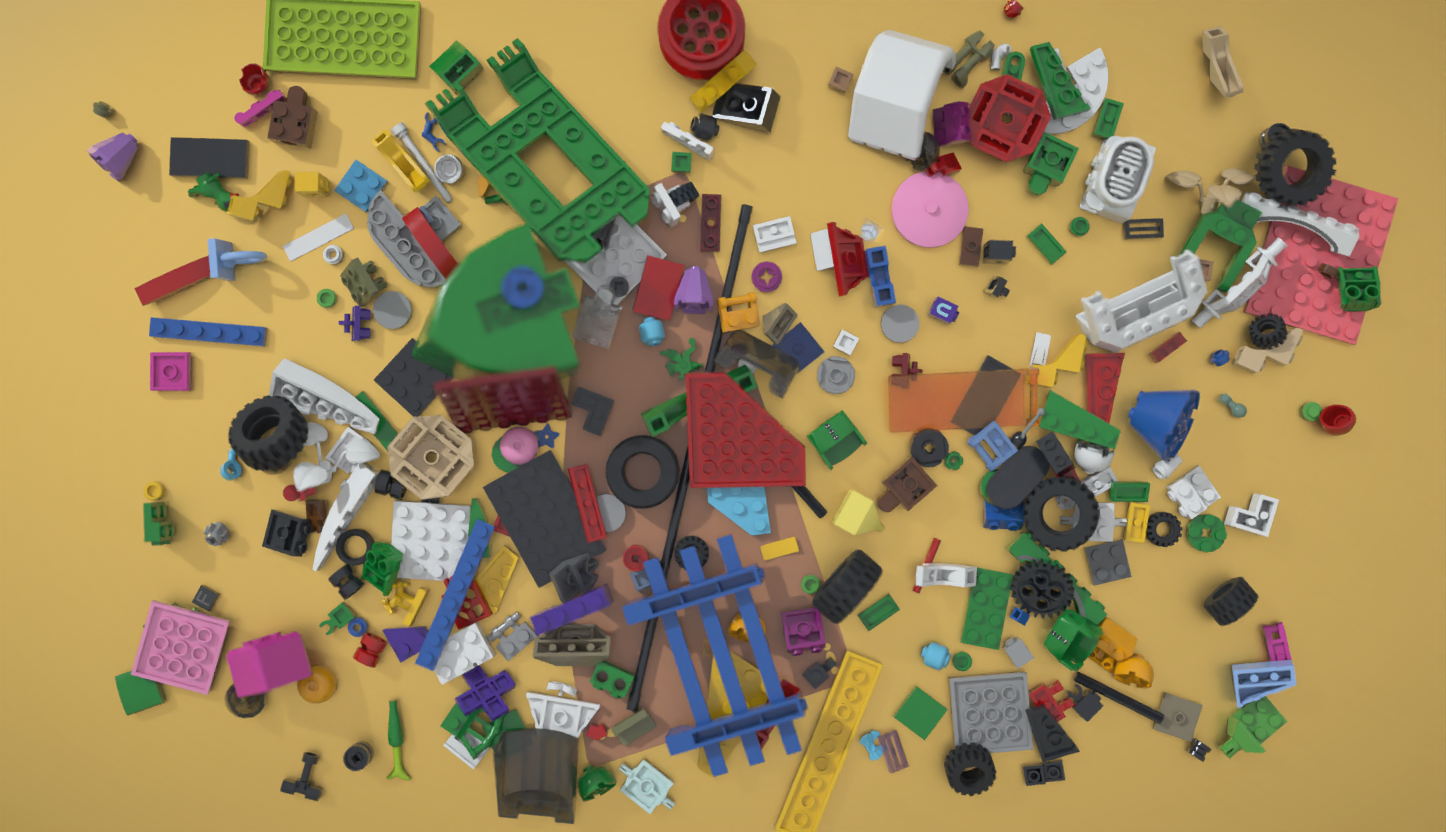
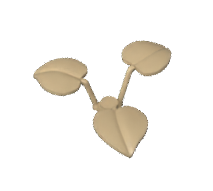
M1225 169L1221 174L1224 178H1227L1223 185L1208 186L1207 191L1209 193L1206 196L1203 193L1202 183L1199 182L1201 181V176L1196 173L1176 171L1167 175L1165 180H1170L1179 186L1187 188L1198 186L1200 192L1199 201L1203 202L1201 213L1205 214L1217 211L1219 202H1222L1229 208L1241 197L1240 190L1227 186L1229 182L1247 184L1253 181L1255 176L1241 169Z

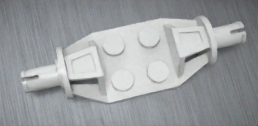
M1278 237L1266 250L1258 246L1256 248L1257 251L1246 260V263L1253 271L1247 272L1238 286L1234 285L1230 288L1226 297L1216 289L1205 301L1202 300L1201 302L1205 305L1204 309L1192 321L1201 329L1212 317H1217L1221 320L1220 314L1238 310L1267 282L1272 264L1275 267L1278 266L1274 261L1275 257L1287 247V244Z

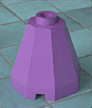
M122 132L92 145L87 152L104 171H110L109 175L115 180L120 181L138 150L136 145L138 141L130 133L126 135Z
M692 266L685 271L674 298V310L678 311L679 308H682V313L705 314L707 309H709V312H713V297L704 270H701V267Z

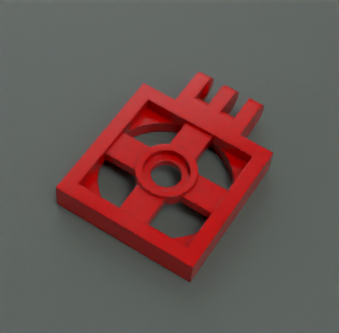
M452 576L450 577V579H444V584L446 588L448 587ZM476 580L472 581L469 588L474 591L476 597L470 599L466 596L464 602L470 604V608H465L462 605L460 612L466 613L469 619L458 615L455 621L458 630L493 614ZM481 604L483 611L477 617L473 609L474 606Z

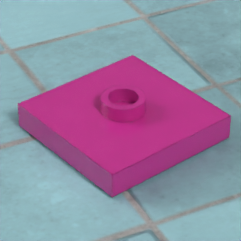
M150 352V391H191V353Z

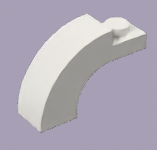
M924 563L922 566H917L916 585L976 586L977 567L946 563Z

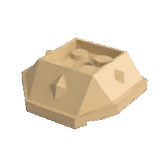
M442 415L413 417L388 446L391 476L421 500L450 496L474 467L472 440ZM430 453L437 455V460L433 463L426 460L427 455Z

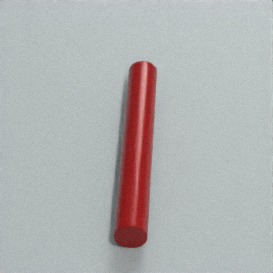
M933 539L924 563L933 562L941 540ZM915 583L912 591L920 594L922 586H917Z

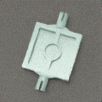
M645 759L633 770L624 763L620 766L618 770L627 775L626 782L620 788L623 794L649 814L661 803L669 808V810L672 809L675 803L666 797L668 790L674 784L671 779Z

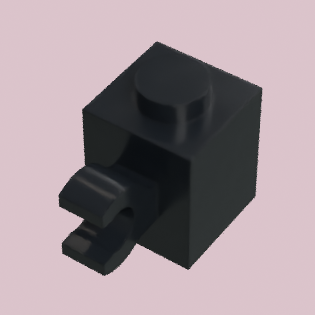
M1075 683L1074 686L1077 688V693L1072 694L1070 691H1067V694L1075 699L1072 708L1088 722L1104 706L1100 702L1102 698L1094 691L1090 693L1088 690H1085L1083 692L1081 686Z

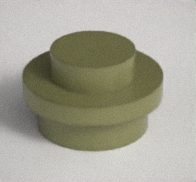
M103 101L94 102L92 105V111L101 117L107 118L112 113L110 106Z

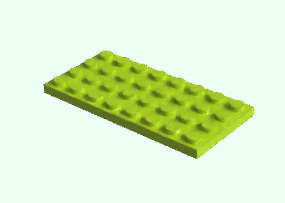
M266 0L262 68L265 71L416 79L421 3L419 1Z

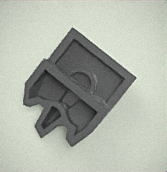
M590 553L562 561L549 573L561 602L570 601L579 592L585 594L595 585L598 575L593 574V572L598 567V560H590Z

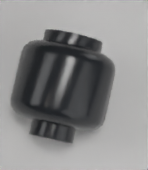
M699 113L693 117L690 131H692L695 137L709 141L713 136H717L720 126L717 125L715 117Z

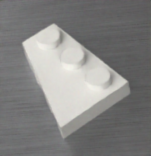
M672 122L669 124L663 123L661 132L708 161L714 156L713 147L696 139L689 132L685 133L679 130L680 127Z

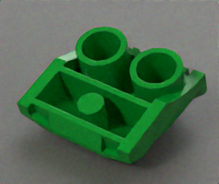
M1377 266L1372 268H1337L1339 271L1337 279L1341 309L1347 312L1369 311L1381 305V283Z
M372 543V550L366 553L367 560L363 564L362 579H366L380 590L384 596H388L397 578L400 563L403 560V553L388 543Z

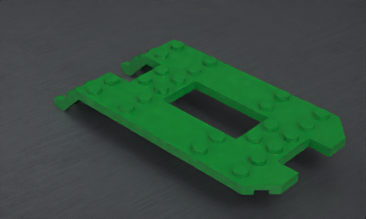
M516 38L512 41V44L519 51L517 55L506 45L503 48L505 53L502 50L497 52L498 57L504 62L503 65L500 66L492 56L487 59V63L495 71L507 93L519 105L516 109L490 126L478 113L464 88L457 81L451 84V87L459 96L454 99L449 90L444 89L442 93L449 103L439 93L436 95V99L443 105L441 109H438L432 100L427 101L425 105L433 114L449 140L524 223H529L533 233L559 261L587 263L602 252L600 245L591 237L593 234L619 215L632 228L647 217L650 188L539 71L525 45ZM545 135L549 137L593 185L566 206H563L517 156Z

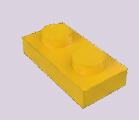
M1129 502L1124 540L1145 543L1150 505Z

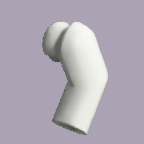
M1001 44L992 51L991 70L1001 69V59L1011 52L1009 44Z

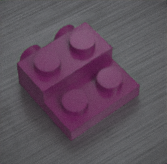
M957 101L945 104L944 107L933 109L935 147L941 148L971 141L970 109L967 102Z
M815 607L781 613L788 654L792 653V656L803 655V651L811 650V653L822 652V648H826L821 615Z

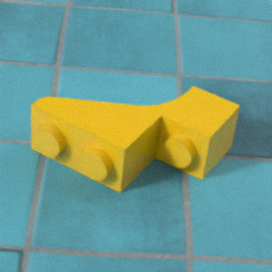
M746 50L742 51L689 97L690 100L702 113L750 72L757 63Z
M386 129L371 141L415 193L426 187L430 181L429 178Z
M279 171L252 197L231 196L227 215L253 221L259 213L257 203L281 209V206L285 205L287 195H284L286 187L289 188L292 177L289 176L290 171Z
M1079 334L1074 336L1052 363L1048 365H1030L1027 384L1053 388V385H1056L1058 381L1056 370L1074 374L1079 373L1084 367L1083 351H1086L1088 346L1086 335Z

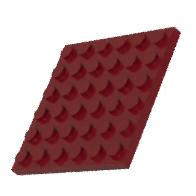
M555 366L434 383V390L453 424L464 434L471 433L473 430L488 431L496 427L509 428L510 425L526 426L532 422L546 423L548 420L554 419L563 421L572 417L571 408Z

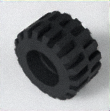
M1236 577L1219 586L1207 598L1204 608L1220 626H1225L1247 614L1254 607L1259 596L1243 577Z
M967 742L962 743V746L957 745L955 750L951 749L949 751V755H946V761L944 762L950 787L954 788L956 793L961 792V795L964 796L966 794H969V796H974V794L980 795L982 791L986 792L989 790L988 787H992L993 781L996 780V769L991 753H989L986 747L983 748V745H975L974 742L967 744ZM970 767H977L972 771H964Z

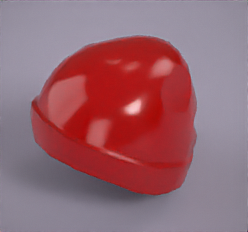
M1344 405L1328 406L1320 415L1322 428L1326 433L1333 436L1347 434L1353 429L1357 420L1353 410Z

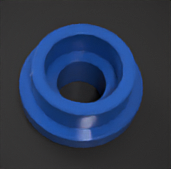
M1217 350L1212 354L1211 362L1216 366L1226 364L1230 360L1229 351Z
M354 618L348 624V631L354 637L363 636L368 628L366 621L362 618ZM355 624L360 625L359 631L354 629Z

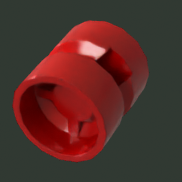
M641 545L630 546L623 555V563L631 571L643 569V562L649 560L647 549Z
M365 632L360 641L361 647H357L353 659L363 665L375 668L380 659L379 653H383L387 641L375 634Z

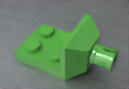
M1264 696L1260 700L1244 704L1228 718L1227 734L1230 738L1219 748L1221 751H1224L1223 753L1229 759L1240 750L1251 753H1264L1266 750L1261 744L1287 721L1270 700Z

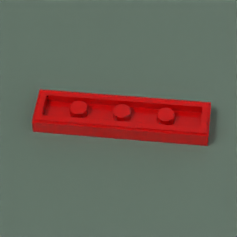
M588 464L568 468L587 543L606 539L607 535Z

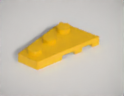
M506 545L499 550L474 579L477 581L494 614L498 611L519 559ZM469 589V592L476 597L474 591Z

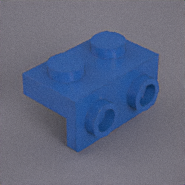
M984 500L985 520L983 528H989L990 530H1021L1024 524L1023 502L1015 509L1001 510Z

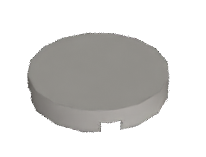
M389 291L381 294L376 299L373 313L376 321L381 326L387 329H398L409 322L412 315V306L405 295L400 292Z
M906 305L892 306L885 311L881 320L883 334L893 342L903 343L909 341L918 332V315L912 308Z
M840 356L827 358L819 365L817 371V381L820 387L831 394H841L847 391L853 385L855 379L853 366L847 359Z
M604 494L596 497L605 532L615 531L621 527L626 516L624 504L614 495Z

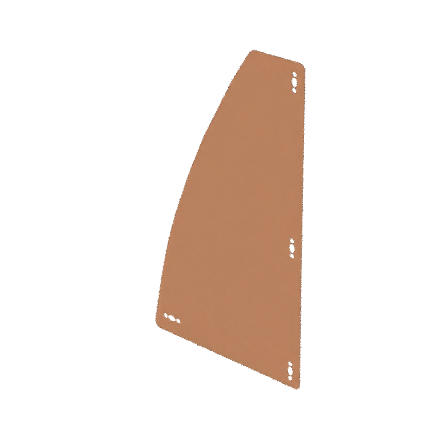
M676 173L647 185L650 188L648 215L637 225L667 254L664 260L685 265L681 280L685 271L692 266L701 267V270L705 271L713 297V312H709V309H707L705 314L682 313V308L676 311L673 307L670 321L655 317V320H660L664 326L665 339L662 341V344L648 347L647 344L641 342L639 325L644 322L645 318L653 316L632 311L639 284L612 309L584 280L582 282L574 350L580 367L578 374L570 376L568 402L572 417L566 419L563 473L572 487L568 468L588 464L596 497L604 494L613 495L608 487L605 474L606 463L612 450L627 438L638 435L652 436L645 425L641 413L686 392V374H684L683 380H678V377L681 376L680 372H673L674 377L670 376L668 368L665 367V365H668L667 361L674 364L678 362L670 360L668 357L660 354V352L667 349L676 350L682 357L683 353L692 347L689 344V339L694 338L696 348L690 355V362L703 363V367H699L698 370H690L689 373H702L705 371L718 315L717 299L722 297L724 283L714 253L700 252L701 215L696 200L691 202L689 207L680 214L686 216V221H679L672 228L669 224L666 225L661 218V210L659 207L656 208L651 200L654 186L662 183L667 191L677 185L681 186L689 182L688 177L683 173ZM729 306L728 312L733 311L731 306ZM739 330L723 332L714 372L728 373L738 368V362L742 357L748 356ZM578 387L615 400L601 436L583 430L589 411L572 405ZM759 388L747 392L765 409ZM687 416L674 423L670 429L654 436L665 442L673 450L679 463V480L672 495L663 503L646 509L633 508L624 504L626 510L625 521L615 531L606 532L607 538L601 540L606 551L592 558L598 560V567L593 572V574L598 575V579L590 590L607 584L614 602L606 608L567 623L597 625L611 638L610 657L605 659V661L634 674L636 673L648 620L628 626L622 607L631 600L653 596L651 586L640 591L636 590L630 573L634 571L625 567L623 555L630 546L641 545L647 549L649 560L658 557L661 564L688 446ZM637 454L630 458L625 466L627 482L638 490H647L654 487L661 476V468L658 461L649 454ZM689 480L666 581L669 590L690 584L686 570L679 566L674 557L675 547L682 538L696 536L706 542L709 549V557L702 569L707 579L727 573L717 538L732 534L742 567L758 563V566L763 568L765 574L764 582L761 585L751 587L750 591L759 614L758 616L766 624V641L780 682L785 679L800 688L797 694L800 693L801 698L831 688L837 675L833 674L831 670L827 671L830 677L817 689H814L803 676V673L815 662L822 665L826 661V654L829 651L836 657V665L834 667L840 668L847 648L839 624L832 623L820 613L825 643H829L831 649L826 651L822 648V652L811 653V650L803 651V655L792 656V653H787L781 613L814 608L812 600L816 593L807 594L801 587V581L805 576H816L820 581V588L824 584L792 487H765L771 533L752 536L708 503L707 488H690ZM791 537L796 538L798 552L766 561L763 559L760 546ZM579 592V593H578L574 598H572L571 600H573V599H575V598H577V597H579V596H581V595H584V594ZM732 593L713 599L728 648L758 668L750 641L748 640L747 643L742 642L727 633L731 620L737 614H740L735 594ZM696 604L677 610L676 613L705 702H707L713 651L698 605ZM658 616L638 710L644 706L656 723V727L628 745L624 746L618 736H605L604 740L599 739L596 741L586 736L592 723L596 725L603 723L606 730H609L612 726L636 712L626 709L634 679L625 698L621 697L618 699L611 696L610 691L606 689L601 691L592 687L593 684L590 683V680L597 665L572 666L575 688L577 689V700L600 704V708L582 731L586 757L593 766H599L665 744V736L671 728L682 725H696L661 616ZM600 671L598 678L605 681L608 679V674ZM622 679L615 681L616 687L620 689L626 686L625 681Z

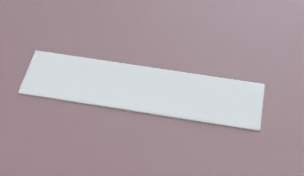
M344 214L284 245L283 248L289 260L292 261L354 228L347 214Z

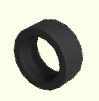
M348 530L338 538L336 553L345 564L351 566L361 565L367 560L366 553L372 550L374 540L365 530ZM351 536H359L366 542V552L360 558H351L345 552V542Z

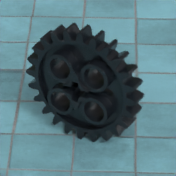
M1033 559L1032 565L1026 562L1025 568L1019 566V570L1015 571L1011 581L1010 590L1014 591L1012 597L1016 598L1015 604L1021 603L1020 609L1027 608L1028 614L1034 612L1035 618L1038 614H1041L1042 619H1044L1045 614H1048L1050 618H1052L1053 613L1059 616L1060 610L1064 612L1067 608L1066 606L1070 607L1071 600L1074 598V594H1072L1075 591V587H1072L1074 581L1069 580L1071 574H1064L1065 567L1059 570V563H1056L1054 566L1051 565V560L1047 564L1044 563L1043 559L1040 560V563ZM1038 575H1044L1046 578H1040ZM1025 587H1031L1032 590H1028ZM1053 588H1058L1060 591H1055Z

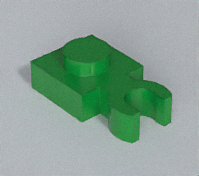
M342 602L327 614L331 619L321 622L319 626L329 625L330 630L326 632V635H329L335 631V626L341 629L356 616L346 603Z

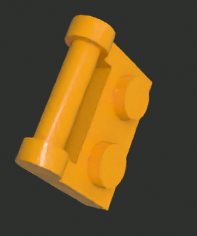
M755 292L748 293L745 296L721 297L717 299L722 332L760 326ZM748 303V309L727 312V306Z

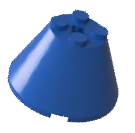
M1197 390L1141 391L1139 393L1136 407H1132L1128 414V418L1131 419L1130 425L1162 461L1169 463L1170 460L1168 458L1170 456L1174 458L1182 447L1194 421L1191 418L1193 409L1197 410L1199 406L1200 392Z

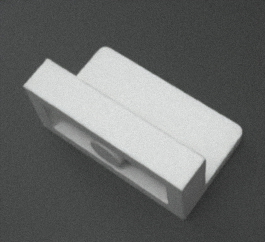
M828 229L811 233L817 271L834 268Z

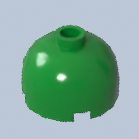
M590 765L583 769L584 773L577 781V789L583 802L595 799V795H603L610 791L617 782L613 774L606 767Z

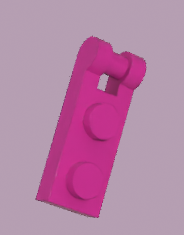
M279 89L277 91L273 90L261 102L253 103L251 108L245 113H236L234 119L242 127H249L273 110L274 100L285 102L287 97Z
M1278 622L1273 626L1263 625L1262 630L1270 661L1292 660L1283 623ZM1278 632L1279 638L1273 639L1272 633Z

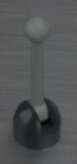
M1039 408L1036 416L1024 431H1017L1010 437V441L1016 447L1022 448L1027 441L1026 433L1037 419L1045 414V410Z

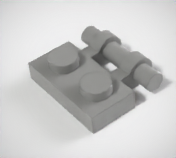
M517 611L512 616H507L505 622L499 627L493 628L492 633L487 636L491 642L496 638L501 641L496 648L507 661L512 659L537 637L535 631L526 621L519 626L516 621L521 616ZM512 627L514 632L506 637L503 632Z

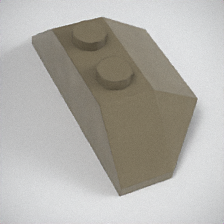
M565 624L535 638L533 658L555 666H595L610 657L611 638L595 624Z

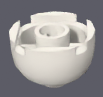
M1084 440L1077 441L1074 457L1084 472L1094 474L1110 466L1115 453L1114 450L1109 451L1110 448L1091 442L1089 444L1083 443Z

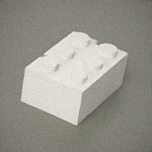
M479 621L448 637L434 670L442 685L496 655Z

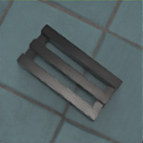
M1163 218L1129 219L1124 222V240L1164 237ZM1159 223V226L1129 227V224ZM1135 231H1159L1158 234L1130 235V232Z

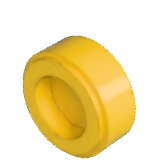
M153 481L145 485L143 492L148 500L155 501L164 496L165 488L160 482Z

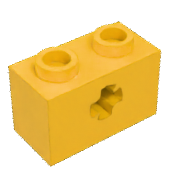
M295 172V192L303 197H327V192H330V181L319 172Z

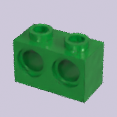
M604 660L597 664L590 683L593 684L592 687L601 691L606 689L610 691L611 696L620 699L621 697L625 698L635 674ZM600 671L606 672L608 679L605 681L600 680L598 673ZM622 679L625 681L626 686L620 689L616 687L615 681Z

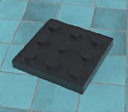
M412 338L377 375L374 381L413 417H417L438 396L434 390V383L450 381L454 377L412 358V351L416 340Z

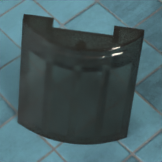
M539 728L503 732L493 753L498 817L517 819L519 814L554 817L557 823L574 824L579 738L564 732Z

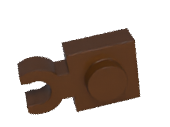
M305 500L306 518L311 519V533H321L324 526L322 520L326 519L325 500Z

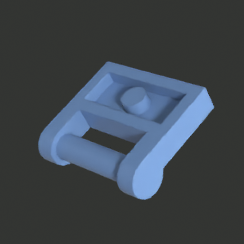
M992 421L979 433L967 440L970 447H974L984 460L989 471L995 470L1018 451L995 421ZM983 439L997 455V458L994 460L979 443Z

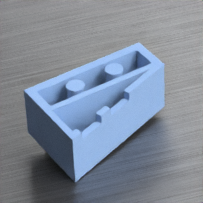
M1292 660L1231 665L1237 708L1296 685Z

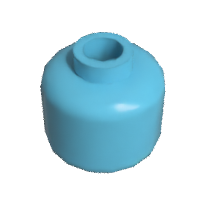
M655 317L645 318L644 322L639 325L642 343L647 344L648 347L662 344V341L665 339V331L660 320H655Z
M932 642L928 647L924 646L921 657L924 658L926 666L940 671L943 667L947 668L951 654L946 646Z

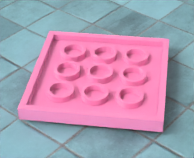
M153 600L131 675L208 695L230 621Z

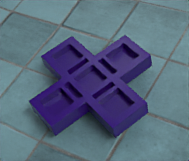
M477 665L462 674L470 690L456 697L455 702L464 716L482 707L493 722L509 713V708L501 696L513 690L516 684L506 670L488 679L480 665Z

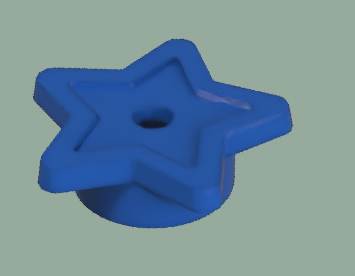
M546 424L543 430L535 431L539 438L538 447L547 445L554 448V439L559 436V433L553 432L549 424Z

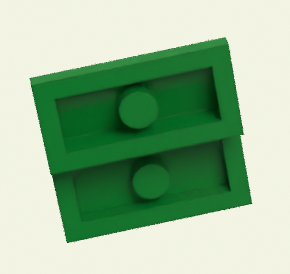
M132 671L115 676L119 697L126 715L129 716L164 703L162 687L157 681L131 675Z

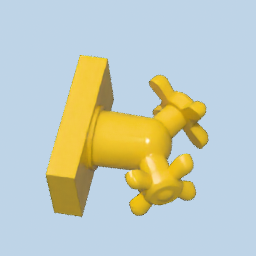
M397 581L392 587H396V594L393 599L389 601L386 598L381 603L389 612V615L397 613L394 609L396 606L407 610L408 613L403 624L412 626L430 590L421 587L416 596L413 597L404 593L403 587L410 586V583Z

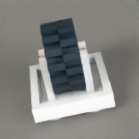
M687 182L681 186L677 185L667 191L662 183L654 186L651 200L656 208L659 207L661 210V218L666 225L669 224L672 228L679 222L681 217L679 212L688 208L690 203L700 195L692 182Z

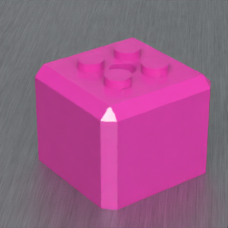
M296 631L283 635L281 632L243 642V647L230 650L227 655V661L238 697L263 693L313 675L302 635Z

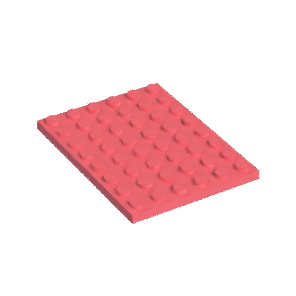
M1287 166L1283 176L1287 184L1292 185L1298 182L1306 171ZM1331 178L1332 184L1330 187L1326 186V192L1322 196L1317 195V200L1313 202L1308 201L1305 205L1297 204L1294 206L1306 212L1313 211L1324 218H1334L1343 224L1350 223L1355 225L1359 229V238L1350 257L1331 251L1330 244L1323 237L1306 227L1290 222L1270 221L1262 249L1266 250L1278 237L1287 244V247L1275 257L1274 261L1278 266L1275 267L1272 264L1267 282L1247 300L1243 313L1262 318V314H1265V317L1268 316V313H1271L1272 317L1274 314H1277L1278 318L1280 316L1283 318L1287 326L1300 328L1307 332L1356 345L1366 311L1347 312L1341 309L1337 277L1335 279L1327 278L1318 272V268L1321 263H1324L1336 269L1338 267L1372 268L1373 266H1377L1378 269L1398 198Z

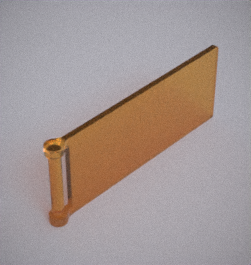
M1039 368L889 376L890 432H912L928 428L935 430L985 428L992 421H995L1000 427L1028 426L1037 414V375H1039ZM1024 375L1030 376V418L1024 419ZM1039 418L1033 424V426L1039 425Z

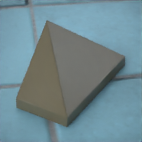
M787 303L780 305L763 316L764 334L775 345H778L798 314Z

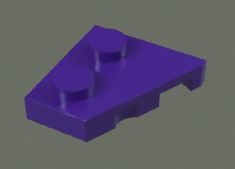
M426 626L386 628L382 630L400 663L420 652L428 634Z

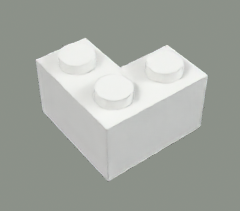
M1253 494L1248 510L1229 506L1224 525L1268 537L1279 500L1262 494Z

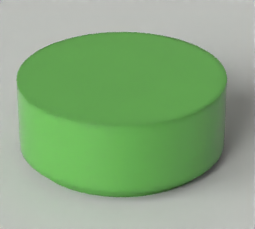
M322 289L317 294V302L321 307L332 308L337 302V295L330 289Z

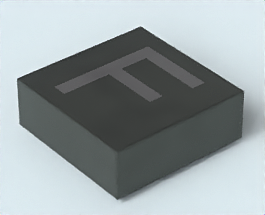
M201 585L192 603L207 611H211L219 593Z

